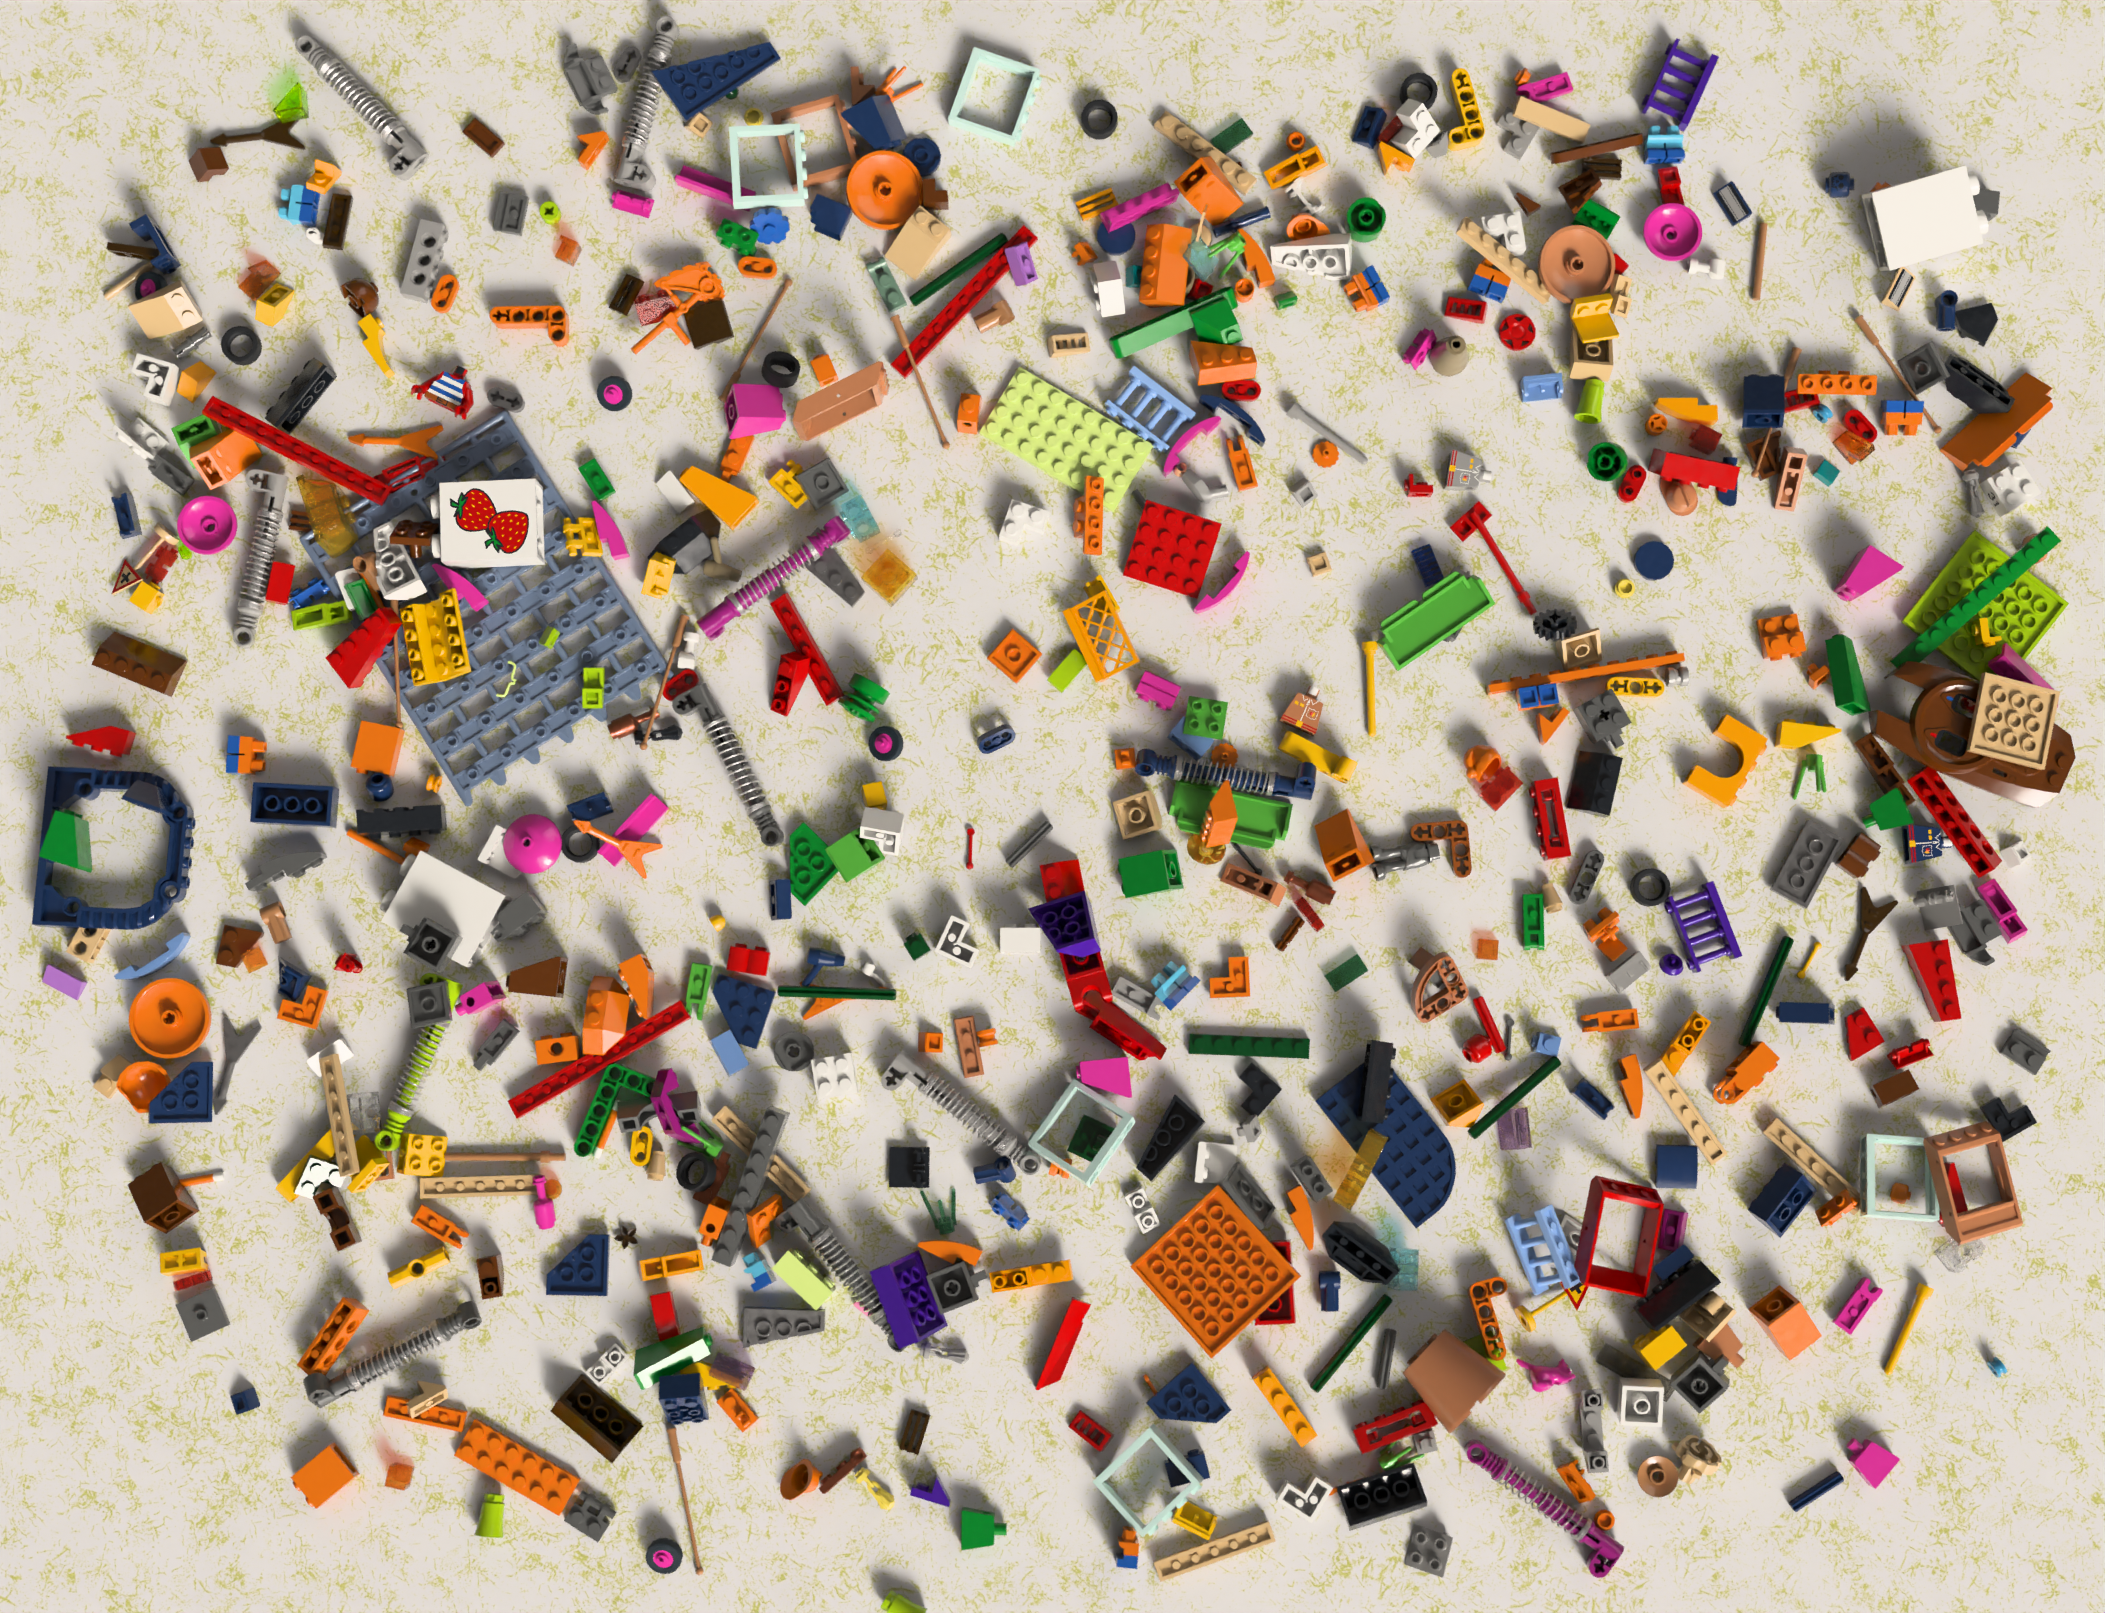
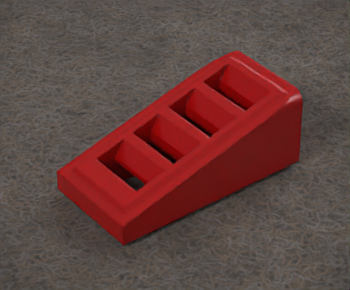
M1448 296L1444 316L1484 324L1488 304L1485 301ZM1453 303H1457L1455 312H1452ZM1461 305H1465L1463 314L1460 313ZM1469 306L1473 307L1471 315L1468 314ZM1477 308H1481L1479 316H1476Z
M1797 389L1785 392V398L1787 397L1789 407L1785 408V413L1820 405L1818 394H1811L1812 401H1808L1807 394H1803L1805 403H1801L1800 394H1797ZM1791 396H1795L1797 405L1793 406Z
M1081 1410L1068 1426L1099 1452H1103L1114 1437V1434ZM1084 1418L1086 1421L1080 1429L1077 1428V1425ZM1089 1423H1090L1092 1426H1091V1428L1088 1430V1432L1085 1434V1433H1084V1430L1086 1429V1427H1087V1426L1089 1425ZM1095 1429H1098L1099 1431L1092 1439L1090 1436L1095 1431ZM1104 1434L1105 1437L1099 1444L1097 1441L1099 1440L1101 1435Z

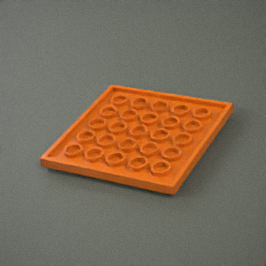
M1219 1184L1130 1266L1211 1359L1301 1277L1297 1270L1261 1230L1250 1221L1242 1209Z

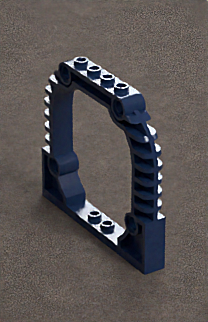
M48 766L39 854L55 810L68 809L81 798L89 801L95 800L100 795V792H126L136 780L144 782L146 778L157 782L156 786L163 789L174 815L171 818L162 814L164 821L170 825L166 875L156 883L152 900L140 907L127 909L89 907L85 900L73 896L67 898L58 887L52 886L53 865L55 862L39 857L32 925L55 928L136 930L156 923L168 913L173 903L183 901L190 886V878L188 877V871L192 866L190 850L194 846L192 829H195L196 825L192 808L182 802L179 793L167 780L153 773ZM90 785V791L85 794V787ZM184 809L183 816L178 818V811ZM176 887L177 892L171 897L170 890ZM78 903V910L73 912V905Z

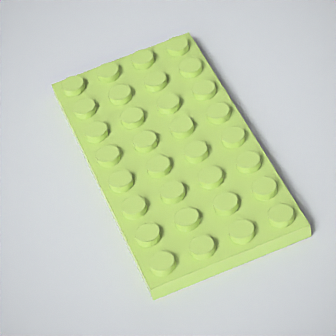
M1021 367L1017 369L979 432L981 436L1084 495L1085 476L1104 478L1103 507L1113 513L1153 448L1152 444L1148 441H1145Z

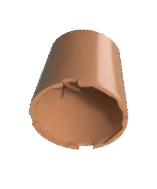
M1446 1329L1438 1336L1434 1333L1427 1343L1407 1361L1409 1366L1403 1372L1449 1434L1472 1413L1470 1410L1478 1401L1481 1404L1506 1376L1501 1369Z

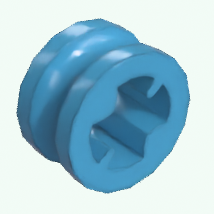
M1824 404L1818 405V409L1813 410L1815 418L1824 424L1828 421L1827 418L1830 419L1833 416L1831 410Z
M1997 1357L1993 1358V1362H1987L1989 1369L1997 1378L2001 1377V1373H2007L2006 1367Z

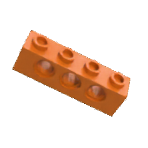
M342 1297L297 1366L307 1375L322 1373L326 1376L370 1310L357 1299Z

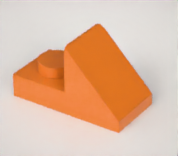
M604 131L577 136L579 142L587 147L580 152L578 157L581 167L587 171L610 140Z
M1564 707L1559 711L1556 709L1549 717L1552 720L1551 722L1540 713L1536 715L1538 737L1541 745L1547 743L1570 711Z

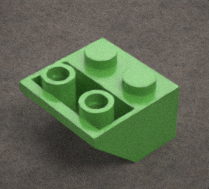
M203 414L171 428L178 446L193 469L196 467L190 460L189 448L221 433L217 422Z
M860 827L825 849L846 883L871 870L885 859L874 840L860 838Z

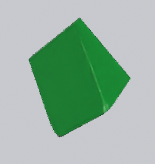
M1293 291L1274 296L1277 309L1281 310L1296 305L1298 297Z

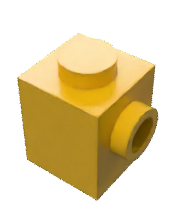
M141 581L128 601L152 614L155 608L162 604L164 594L159 591L161 587L150 581L147 584Z
M882 781L862 785L861 794L865 807L886 810L887 799Z

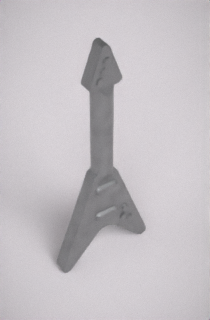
M226 1017L223 1018L227 1065L218 1096L214 1098L215 1115H219L228 1102L225 1099L235 1064L261 1031V1026H256L242 1036H238L230 1020Z

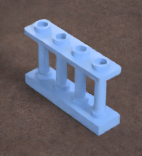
M1133 366L1129 371L1130 383L1114 403L1107 399L1105 402L1106 411L1113 417H1119L1125 427L1129 429L1132 427L1136 430V434L1139 437L1153 443L1152 446L1160 453L1162 451L1167 453L1169 451V446L1166 444L1182 422L1187 421L1191 423L1196 413L1137 367ZM1136 386H1142L1146 390V394L1128 415L1120 407ZM1156 397L1161 401V406L1143 427L1135 419L1149 401ZM1172 409L1177 413V417L1159 439L1150 431L1166 411Z
M1552 1204L1535 1211L1534 1217L1522 1220L1520 1214L1516 1213L1505 1219L1507 1229L1534 1295H1539L1549 1289L1548 1284L1562 1281L1564 1289L1580 1283L1579 1276L1574 1267V1258ZM1539 1224L1543 1235L1529 1239L1525 1227ZM1547 1243L1551 1255L1537 1258L1533 1246ZM1554 1262L1558 1274L1544 1277L1540 1265Z

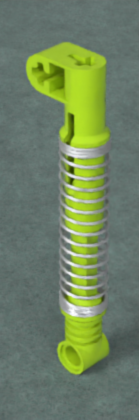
M434 973L424 974L420 979V986L430 984L431 981L434 983L448 982L451 1012H453L463 984ZM451 1021L421 1028L422 1033L418 1034L420 1038L416 1040L417 1045L413 1046L415 1050L410 1052L412 1057L408 1058L410 1063L405 1064L410 1070H403L408 1076H400L405 1082H398L403 1088H395L400 1094H393L398 1100H391V1103H389L390 1105L387 1109L389 1119L386 1118L385 1121L387 1123L383 1125L385 1128H382L381 1132L375 1137V1145L378 1149L394 1151L399 1148L401 1144V1134L399 1133L403 1132L401 1128H405L403 1123H407L414 1113L409 1107H416L411 1102L412 1100L419 1101L414 1098V1095H421L416 1090L417 1088L424 1089L419 1086L420 1082L426 1083V1081L421 1079L422 1075L429 1077L427 1074H424V1071H431L429 1067L434 1065L432 1060L436 1059L435 1053H439L437 1048L441 1047L439 1043L444 1041L442 1036L446 1035L444 1031L449 1029ZM387 1136H390L391 1143L389 1146L385 1144V1139Z

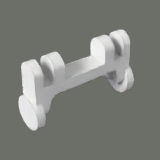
M1300 176L1284 192L1287 194L1293 190L1288 196L1290 200L1297 196L1305 206L1300 213L1309 211V214L1313 216L1321 212L1325 205H1313L1307 202L1301 194V184L1304 178Z

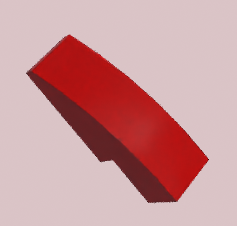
M672 1291L650 1295L659 1341L680 1335L677 1310H675Z

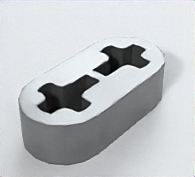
M627 47L614 67L615 78L621 83L630 81L642 60L641 54L636 47ZM635 53L636 59L632 58L630 60L628 55H633ZM625 69L627 74L620 76L619 71L623 72Z
M495 387L490 389L487 394L489 402L495 407L514 413L521 412L525 407L523 398L517 393ZM499 393L504 400L497 399L495 402L492 396ZM517 399L520 404L515 405L513 408V405L508 400L515 401Z

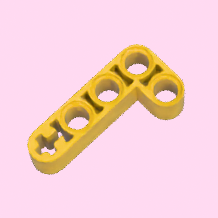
M1458 68L1453 72L1449 81L1461 125L1452 129L1449 133L1448 148L1452 151L1479 145L1485 134V128L1469 73L1463 68ZM1464 95L1468 97L1469 100L1463 101L1460 98V96ZM1465 114L1473 115L1474 119H1468ZM1477 132L1479 137L1475 138L1470 133ZM1452 137H1458L1460 142H1454Z
M1286 731L1278 746L1281 752L1301 762L1313 763L1318 771L1345 784L1349 782L1357 766V762L1345 756L1340 757L1290 731Z

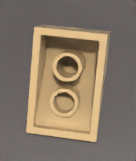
M919 206L885 254V258L913 280H916L949 240L951 229L923 207Z
M181 279L128 305V308L149 340L186 329L202 321V312Z
M1572 323L1569 378L1582 380L1598 379L1608 382L1614 366L1612 339L1582 343Z

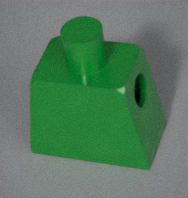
M1899 788L1891 790L1871 803L1869 808L1872 813L1862 817L1866 828L1877 824L1880 831L1915 823Z
M962 1507L961 1550L993 1546L994 1535H1007V1523H995V1513Z

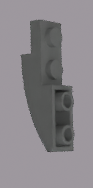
M298 852L277 857L258 866L262 874L246 882L245 885L250 891L260 892L268 887V883L283 879L285 873L288 877L299 878L305 875V870L310 867L316 868L324 863L323 860L327 856L320 852Z

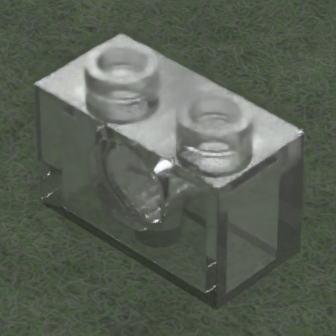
M361 1092L346 1095L353 1135L381 1132L379 1092Z
M1951 1237L1933 1253L1948 1271L1960 1273L1967 1268L1968 1262L1972 1259H1978L1983 1254L1982 1251L1986 1246L1980 1239L1959 1245ZM1962 1246L1964 1248V1254L1960 1257L1958 1255V1249Z

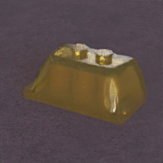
M303 474L296 477L316 542L332 559L341 556L358 540L354 524L356 518L349 509L351 506L349 498L334 482L323 479H307Z

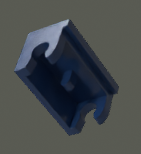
M122 493L121 498L111 497L120 528L119 534L122 539L142 535L134 497L128 493Z
M605 792L566 805L572 815V821H591L614 812L609 796Z
M1584 1078L1570 1092L1600 1120H1605L1608 1117L1607 1113L1615 1108L1613 1103Z

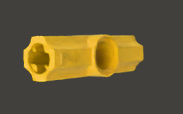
M443 1246L387 1273L388 1280L392 1287L396 1289L450 1263V1256ZM417 1262L421 1263L423 1266V1271L421 1273H418L415 1270V1265Z

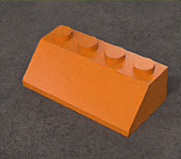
M1169 224L1147 225L1139 301L1149 308L1184 306L1192 229Z
M1229 780L1224 781L1209 803L1208 810L1205 811L1206 816L1203 818L1204 823L1201 824L1199 835L1201 842L1205 843L1206 848L1229 844L1238 816Z

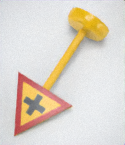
M1561 1281L1559 1283L1564 1292L1532 1312H1529L1522 1305L1517 1306L1514 1309L1516 1317L1524 1329L1531 1333L1536 1329V1322L1533 1317L1565 1296H1568L1577 1311L1589 1286H1584L1580 1282L1571 1288L1564 1289Z

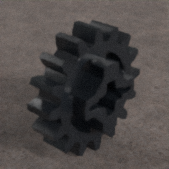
M1554 609L1552 612L1546 610V613L1540 612L1539 616H1535V621H1533L1534 633L1538 634L1539 638L1545 637L1546 641L1549 639L1553 640V642H1556L1558 639L1563 641L1564 637L1570 638L1571 634H1575V629H1577L1576 616H1571V612L1565 613L1564 609L1561 611Z

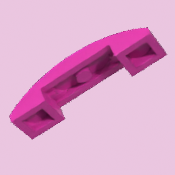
M1219 416L1208 418L1186 431L1171 449L1165 462L1163 476L1166 477L1179 465L1180 459L1177 455L1200 432L1207 437L1220 424L1222 418Z
M1248 551L1233 566L1237 574L1214 599L1207 594L1194 608L1193 612L1195 614L1205 612L1217 606L1234 591L1248 565L1250 557Z

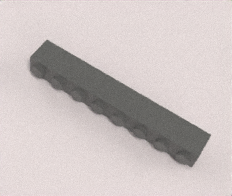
M774 1106L766 1109L711 1260L728 1267L735 1264L748 1230L746 1214L756 1208L789 1118V1112Z

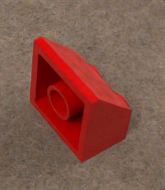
M1079 859L1040 865L1046 903L1085 891Z

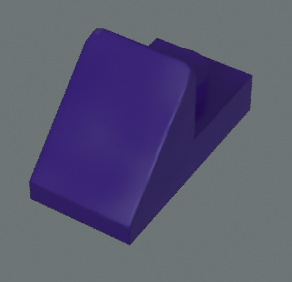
M938 1475L933 1490L923 1483L913 1484L910 1496L949 1507L951 1499Z

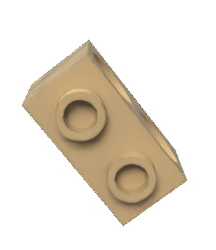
M77 928V932L67 943L68 948L66 952L87 963H94L111 929H96L95 933L91 935L89 932L90 928ZM82 943H85L86 950L82 953L80 946Z

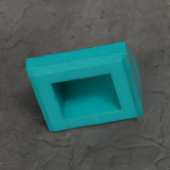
M1132 265L1126 268V287H1140L1142 266Z
M1824 459L1813 476L1829 487L1835 481L1840 470Z

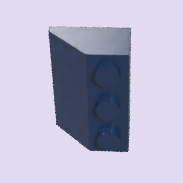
M1784 1163L1777 1169L1770 1182L1763 1187L1759 1196L1752 1201L1748 1211L1759 1222L1781 1238L1817 1190L1802 1173Z

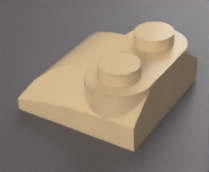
M1151 790L1113 802L1123 840L1162 829V818L1156 798Z

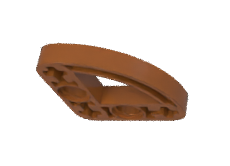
M1446 952L1436 954L1422 967L1412 987V1009L1415 1016L1423 1023L1430 1022L1467 998L1469 993L1454 960ZM1443 960H1445V964H1446L1447 968H1444V967H1443V965H1442V961H1443ZM1437 971L1445 988L1422 1002L1426 984ZM1455 973L1454 979L1447 981L1448 975ZM1455 986H1457L1460 989L1459 994H1457V991L1454 988ZM1440 999H1446L1443 1005L1437 1006Z

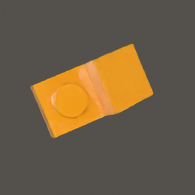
M1382 141L1380 142L1377 153L1384 176L1392 164L1400 171L1410 172L1415 159Z
M316 159L315 172L306 182V188L326 194L342 175V171L333 164Z

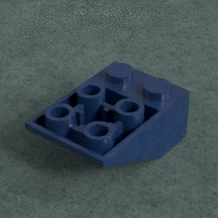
M700 1373L659 1376V1401L668 1423L680 1425L683 1422L701 1423L704 1420H709L704 1384Z

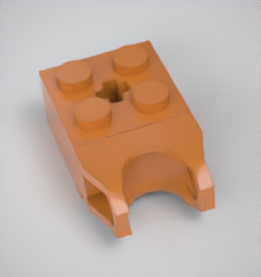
M1752 1041L1750 1046L1746 1047L1725 1069L1727 1074L1713 1089L1712 1097L1719 1104L1725 1103L1728 1105L1736 1103L1753 1086L1757 1087L1763 1082V1076L1767 1072H1772L1778 1066L1776 1062L1780 1058L1763 1041ZM1720 1089V1094H1719V1098H1718L1717 1092H1718V1090ZM1725 1090L1729 1093L1727 1098L1724 1097Z

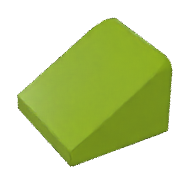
M547 626L538 643L552 649L560 632L553 627Z

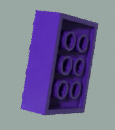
M919 1250L870 1271L872 1283L876 1287L879 1301L884 1308L887 1322L890 1324L894 1340L899 1349L918 1343L948 1326L944 1314L940 1315L926 1278L928 1272Z

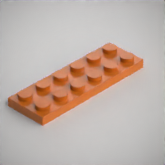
M474 1419L454 1454L457 1458L558 1516L561 1515L581 1480L576 1475L478 1419Z

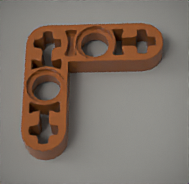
M1455 820L1418 823L1411 827L1409 834L1412 840L1416 842L1450 840L1454 875L1458 878H1465L1470 875L1472 871L1468 826L1465 822ZM1447 824L1450 825L1449 829L1455 828L1459 824L1464 831L1460 832V835L1456 831L1450 832L1451 836H1447ZM1427 826H1430L1429 833L1431 838H1428V834H1422L1421 838H1418L1416 834L1414 835L1417 827H1420L1421 831L1428 830ZM1435 826L1443 827L1444 834L1441 837L1434 834L1433 829ZM1457 844L1465 846L1466 851L1463 855L1455 852ZM1467 857V861L1463 860V867H1467V871H1464V875H1462L1461 871H1457V868L1460 867V860L1456 862V858Z

